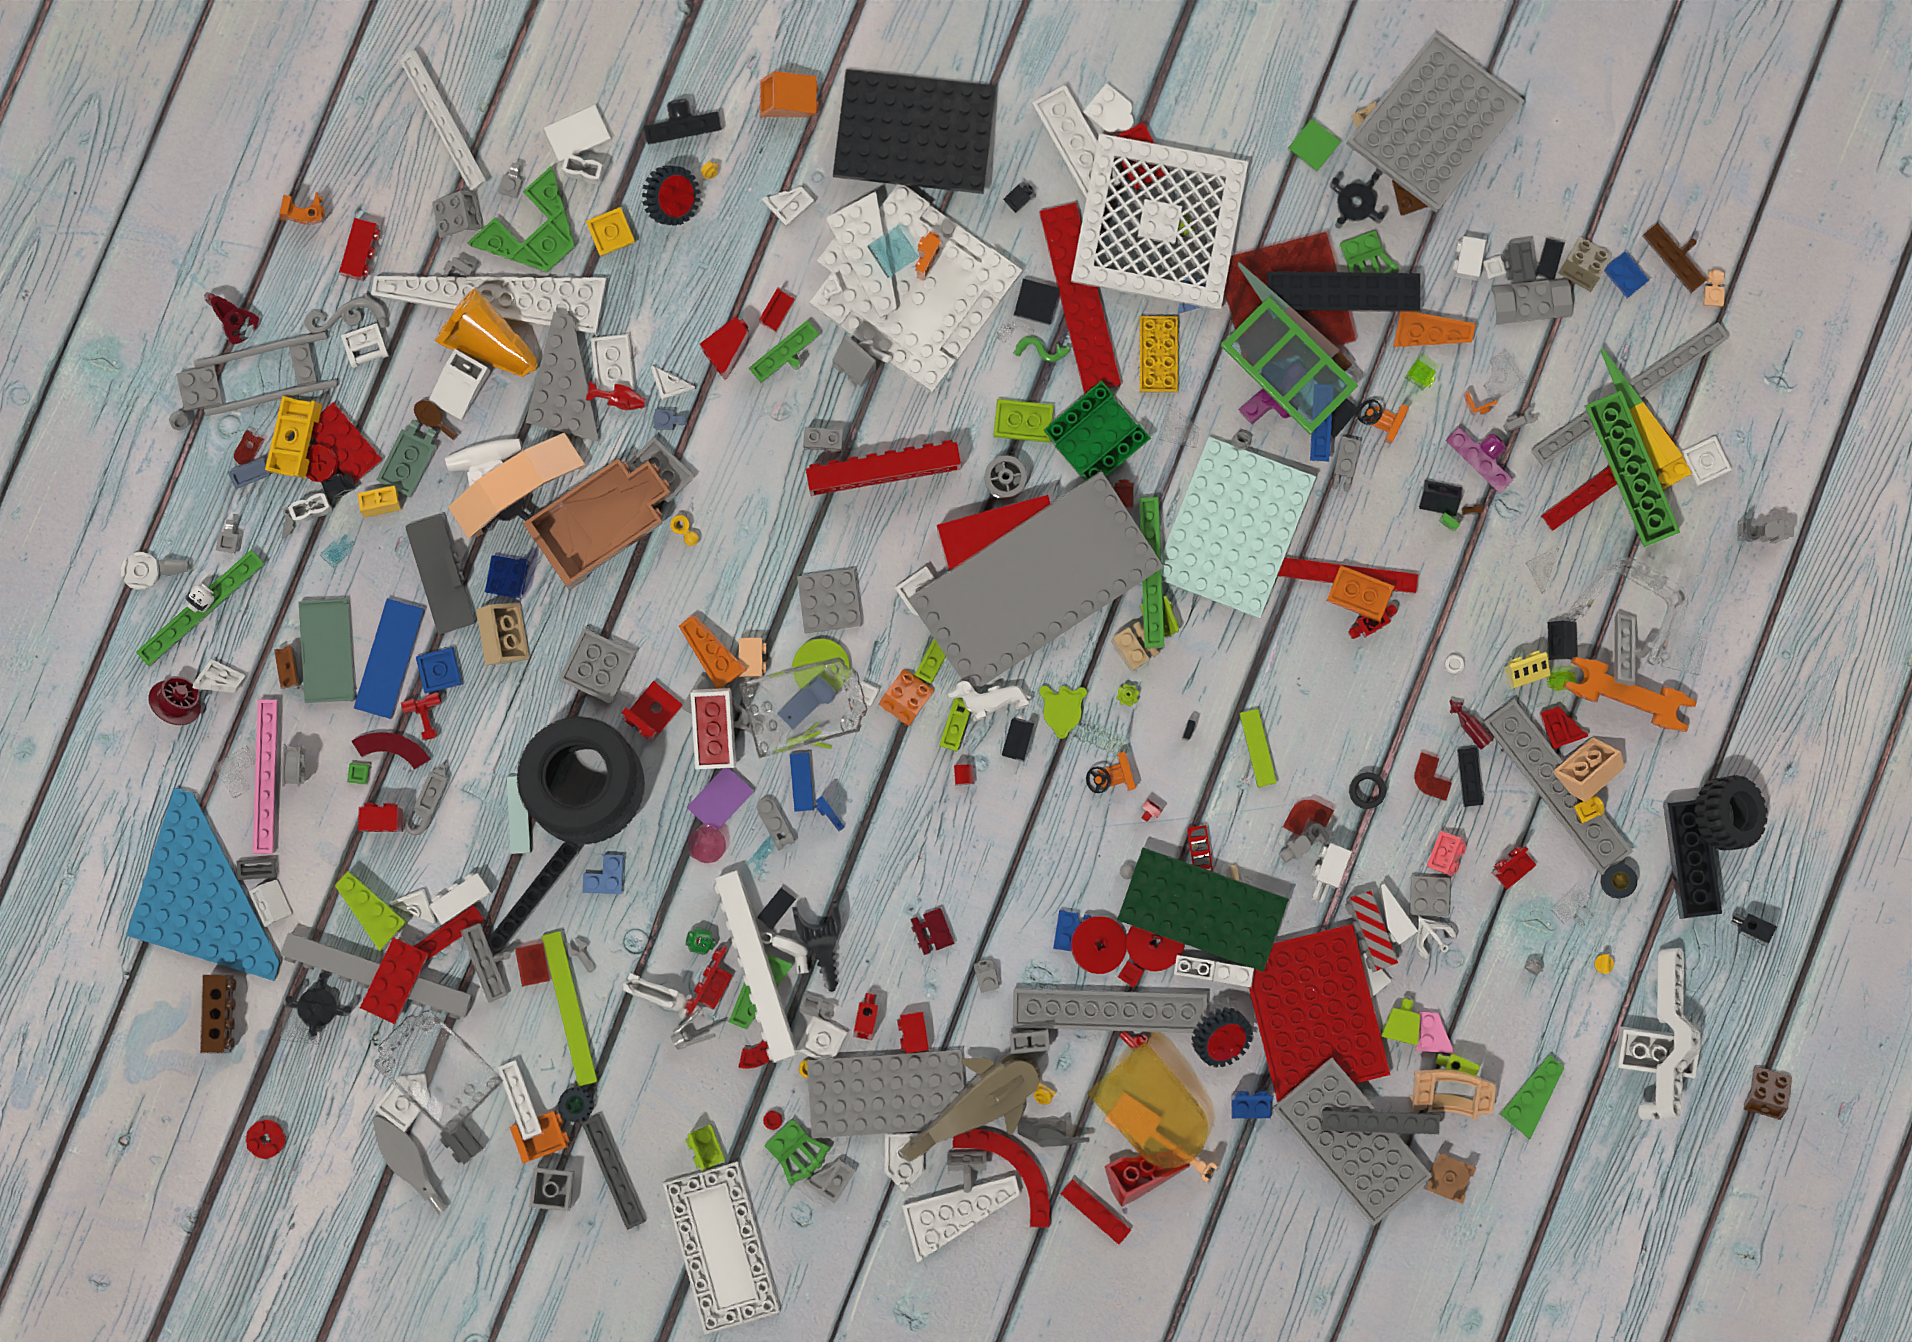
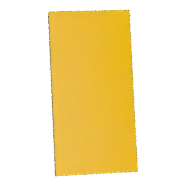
M1178 316L1139 317V392L1141 393L1178 392Z

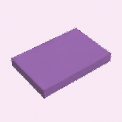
M723 768L686 808L715 834L754 791L730 768Z

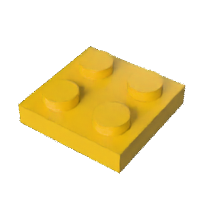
M621 207L586 221L600 257L635 243Z

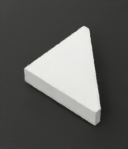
M651 366L662 401L695 390L694 385L655 366Z
M424 889L390 902L391 905L433 924L437 923L429 907L430 903Z

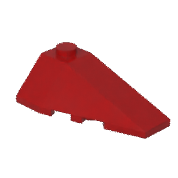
M1164 1151L1153 1155L1143 1154L1139 1155V1157H1122L1105 1165L1104 1168L1111 1191L1120 1206L1123 1207L1189 1168L1190 1163L1172 1151Z

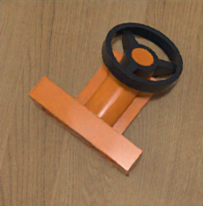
M1369 399L1360 405L1357 417L1364 425H1372L1387 432L1384 442L1392 444L1409 407L1402 404L1395 415L1384 410L1377 400ZM1372 402L1377 403L1379 407L1375 406L1373 408ZM1368 404V408L1365 411V416L1361 418V411L1363 407Z
M1125 751L1117 754L1119 764L1107 768L1097 766L1088 771L1086 783L1092 792L1103 793L1109 787L1124 782L1127 791L1136 789ZM1090 774L1094 777L1096 790L1090 784Z

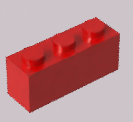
M354 218L339 273L342 276L363 282L365 277H368L370 272L369 261L375 255V248H373L375 240H379L381 233L376 223Z

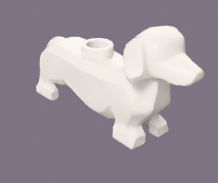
M967 681L959 682L955 686V690L947 694L950 699H963L965 708L974 714L973 722L983 720L986 714L993 713L1007 704L1016 703L1015 711L1026 708L1029 705L1027 700L1031 699V696L1023 693L1020 686H1009L1002 689L999 686L989 688L988 693L979 694L975 692L972 685Z
M631 973L628 976L629 981L623 983V991L676 1012L679 1011L681 1019L687 1017L685 1016L687 1010L684 1008L688 1000L693 999L692 995L689 994L684 997L683 994L676 990L647 982ZM697 1005L693 1013L696 1010H700V1013L698 1015H702L703 1010Z

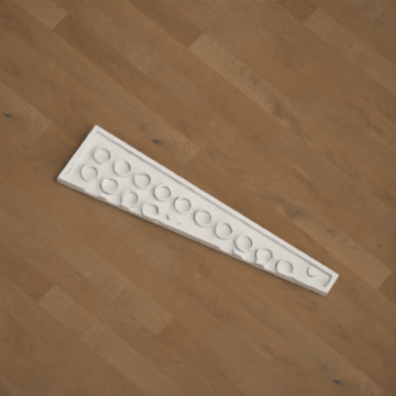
M374 276L371 295L454 310L468 292L476 289L504 319L550 327L553 312L572 316L576 331L597 335L607 279L570 277L465 278Z

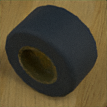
M1615 864L1606 869L1605 873L1601 875L1600 883L1606 895L1611 898L1621 899L1634 893L1638 879L1631 867L1626 864Z

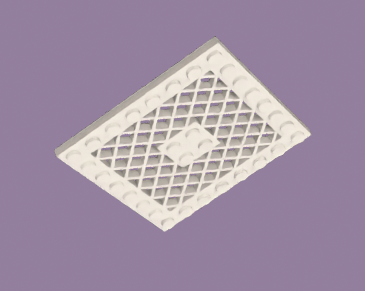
M1099 134L1071 282L1221 310L1248 162ZM1128 160L1137 161V163L1131 166ZM1124 161L1128 169L1120 174L1116 165ZM1146 163L1157 166L1150 170ZM1142 164L1147 172L1139 177L1134 169ZM1165 167L1174 168L1175 170L1168 173ZM1161 168L1166 176L1157 180L1153 172ZM1113 169L1117 176L1110 180L1111 171ZM1183 170L1194 173L1187 177ZM1131 172L1136 180L1127 184L1123 176ZM1180 172L1184 180L1176 184L1171 176ZM1202 174L1211 175L1212 177L1206 180ZM1198 175L1203 183L1195 188L1190 180ZM1150 176L1154 184L1146 188L1142 180ZM1120 179L1125 187L1117 192L1112 184ZM1168 179L1173 187L1165 192L1161 183ZM1217 179L1221 187L1213 191L1208 183ZM1187 182L1191 191L1184 195L1179 187ZM1139 183L1143 191L1135 195L1131 187ZM1109 186L1113 195L1106 199ZM1157 186L1162 194L1154 199L1149 191ZM1206 186L1210 194L1202 198L1198 190ZM1127 190L1132 198L1124 203L1120 194ZM1176 190L1181 198L1172 202L1168 194ZM1223 190L1222 201H1220L1216 194ZM1146 194L1150 200L1145 199L1144 205H1142L1138 198ZM1195 194L1199 202L1191 206L1186 198ZM1165 197L1168 203L1158 201ZM1213 197L1218 205L1210 210L1205 201ZM1117 198L1121 206L1113 210L1108 202ZM1135 201L1140 209L1132 214L1127 206ZM1184 201L1188 209L1181 213L1182 206L1177 204ZM1202 204L1207 212L1199 217L1194 209ZM1106 206L1110 213L1103 217L1104 207ZM1124 208L1129 216L1121 221L1116 213ZM1220 208L1219 217L1217 220L1213 212ZM1142 212L1141 221L1139 224L1138 221L1135 219V216ZM1189 212L1196 219L1190 224L1183 218ZM1210 215L1214 224L1207 228L1202 220ZM1113 216L1118 224L1109 228L1105 220ZM1132 220L1136 228L1128 232L1123 224ZM1179 220H1181L1185 227L1178 231ZM1102 223L1107 231L1099 236ZM1199 223L1203 231L1195 235L1191 227ZM1217 226L1214 238L1209 231ZM1121 227L1125 235L1117 239L1113 231ZM1188 230L1192 238L1185 243L1180 234ZM1137 231H1138V237H1137V238H1143V239H1142L1141 241H1139L1138 243H1136V242L1134 241V239L1132 238V236H1131L1132 234H1134V233L1137 232ZM1109 234L1114 243L1106 247L1101 239ZM1207 234L1211 242L1203 246L1198 238ZM1128 238L1133 246L1125 251L1120 242ZM1177 238L1181 246L1173 250L1170 244L1175 245ZM1151 240H1153V241H1158V242H1162V243H1160L1159 245H1157V246L1155 247V246L1153 245V243L1151 242ZM1147 241L1151 250L1143 254L1139 246ZM1195 241L1200 249L1192 254L1187 246ZM1099 242L1103 250L1096 254L1097 244ZM1117 245L1122 253L1114 258L1109 250ZM1166 245L1170 253L1162 258L1158 249ZM1213 245L1212 254L1210 256L1206 249ZM1184 248L1189 257L1181 261L1176 253ZM1136 249L1141 257L1132 261L1128 253ZM1106 252L1111 261L1102 265L1098 257ZM1154 252L1159 261L1151 265L1146 257ZM1203 252L1208 260L1200 265L1195 256ZM1125 256L1129 265L1121 269L1117 260ZM1173 256L1178 264L1170 269L1165 260ZM1094 260L1096 261L1098 266H1093ZM1144 260L1148 268L1140 273L1135 264ZM1192 260L1196 268L1188 272L1184 264ZM1162 263L1167 271L1159 276L1154 268ZM1210 263L1207 276L1203 267ZM1111 264H1114L1117 270L1109 269L1107 267ZM1132 267L1136 274L1125 271ZM1181 267L1186 275L1177 279L1173 271ZM1199 270L1204 279L1196 283L1191 275ZM1151 271L1155 277L1145 276L1144 274ZM1169 274L1174 281L1162 278ZM1188 278L1192 284L1182 283V281ZM1204 282H1206V286H1205V287L1200 286L1201 284H1203Z

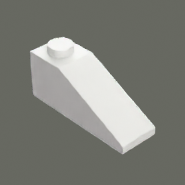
M1382 884L1379 886L1385 928L1390 942L1400 945L1418 932V930L1386 885Z

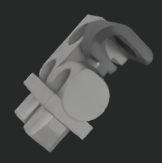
M1751 518L1738 521L1737 541L1766 542L1770 540V543H1777L1787 540L1789 537H1794V525H1785V520L1770 521L1762 526L1751 525Z
M1318 823L1311 824L1307 832L1294 841L1285 844L1287 848L1280 852L1279 855L1284 863L1289 862L1293 858L1297 861L1316 842L1320 841L1321 844L1329 841V835L1322 825Z

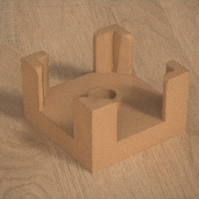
M1437 1152L1430 1170L1432 1177L1426 1181L1423 1189L1463 1204L1466 1197L1464 1194L1470 1177L1474 1176L1476 1167Z

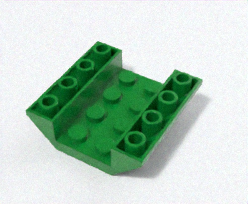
M1102 381L1044 429L1054 447L1085 481L1100 471L1107 477L1151 439L1140 424L1137 425L1113 398L1114 394Z

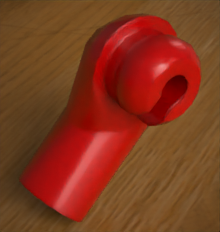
M1123 1031L1119 1035L1130 1048H1143L1148 1043V1037L1143 1034L1132 1036L1128 1031Z

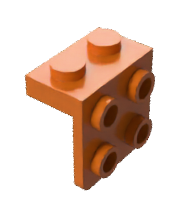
M904 669L885 692L878 705L897 717L901 722L910 726L919 711L932 696L934 689Z

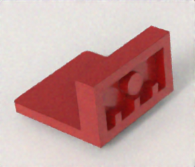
M1527 846L1515 847L1508 853L1510 857L1507 860L1501 859L1493 866L1495 870L1491 873L1506 890L1536 866L1526 853L1529 850Z

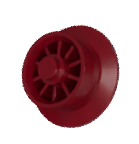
M174 676L156 683L149 692L148 702L154 714L161 720L173 725H187L194 722L201 712L199 691L192 688L193 683L190 680Z

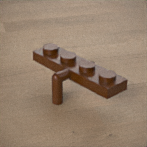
M1659 223L1642 235L1690 293L1707 281L1685 255L1696 245L1695 239H1690L1683 247L1679 248Z

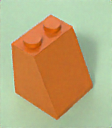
M774 71L760 80V117H811L816 114L818 110V101H816L818 83L816 82V76Z

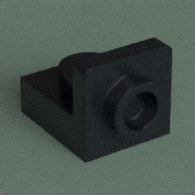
M1023 182L1018 184L1003 200L1015 213H1018L1036 195L1034 194L1033 187Z

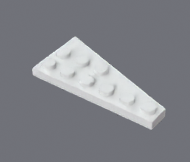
M875 191L825 219L881 319L896 311L897 306Z
M1015 1175L973 1186L969 1193L964 1192V1189L902 1205L917 1263L1019 1196L1020 1193Z

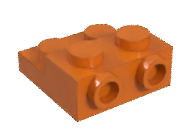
M931 231L927 233L926 237L922 236L917 245L919 259L915 265V271H917V278L924 281L941 249L940 236Z

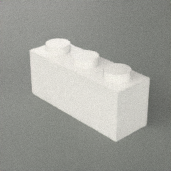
M470 873L463 878L465 882L460 885L457 883L447 889L449 891L444 896L440 894L431 900L433 903L429 907L441 925H445L492 893L479 873Z

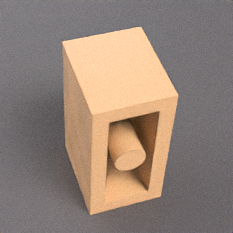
M739 638V662L747 669L739 678H763V673H766V662H763V654H766V643H763L762 638Z

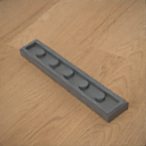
M600 1114L581 1122L626 1229L628 1230L644 1223L643 1215Z

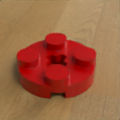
M273 1120L255 1122L246 1134L247 1149L254 1156L261 1159L276 1156L283 1150L286 1143L283 1129L280 1124ZM268 1134V1138L271 1141L264 1145L261 1136Z

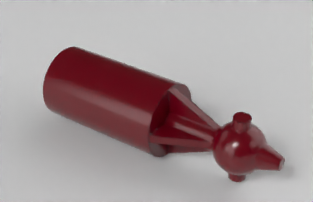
M1449 701L1451 705L1450 713L1458 714L1462 729L1480 750L1494 740L1475 716L1462 710V702Z

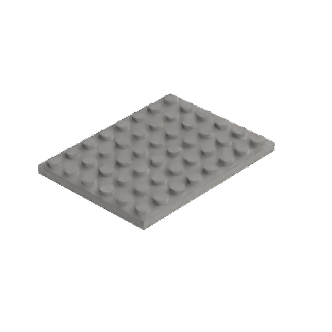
M1434 32L1348 139L1346 144L1437 213L1525 100Z

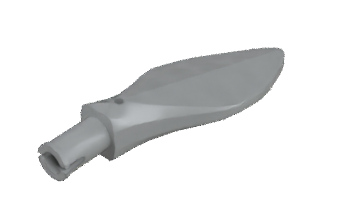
M375 1116L373 1120L375 1134L381 1154L387 1165L395 1174L413 1186L425 1201L428 1200L438 1215L442 1213L448 1206L436 1193L437 1189L427 1173L423 1157L416 1143L407 1133L382 1117Z

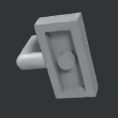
M986 1151L947 1152L948 1171H963L964 1192H971V1171L987 1170Z

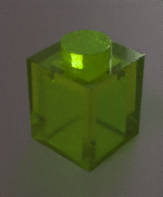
M1417 359L1404 378L1424 390L1426 386L1430 388L1436 378L1433 376L1436 371Z

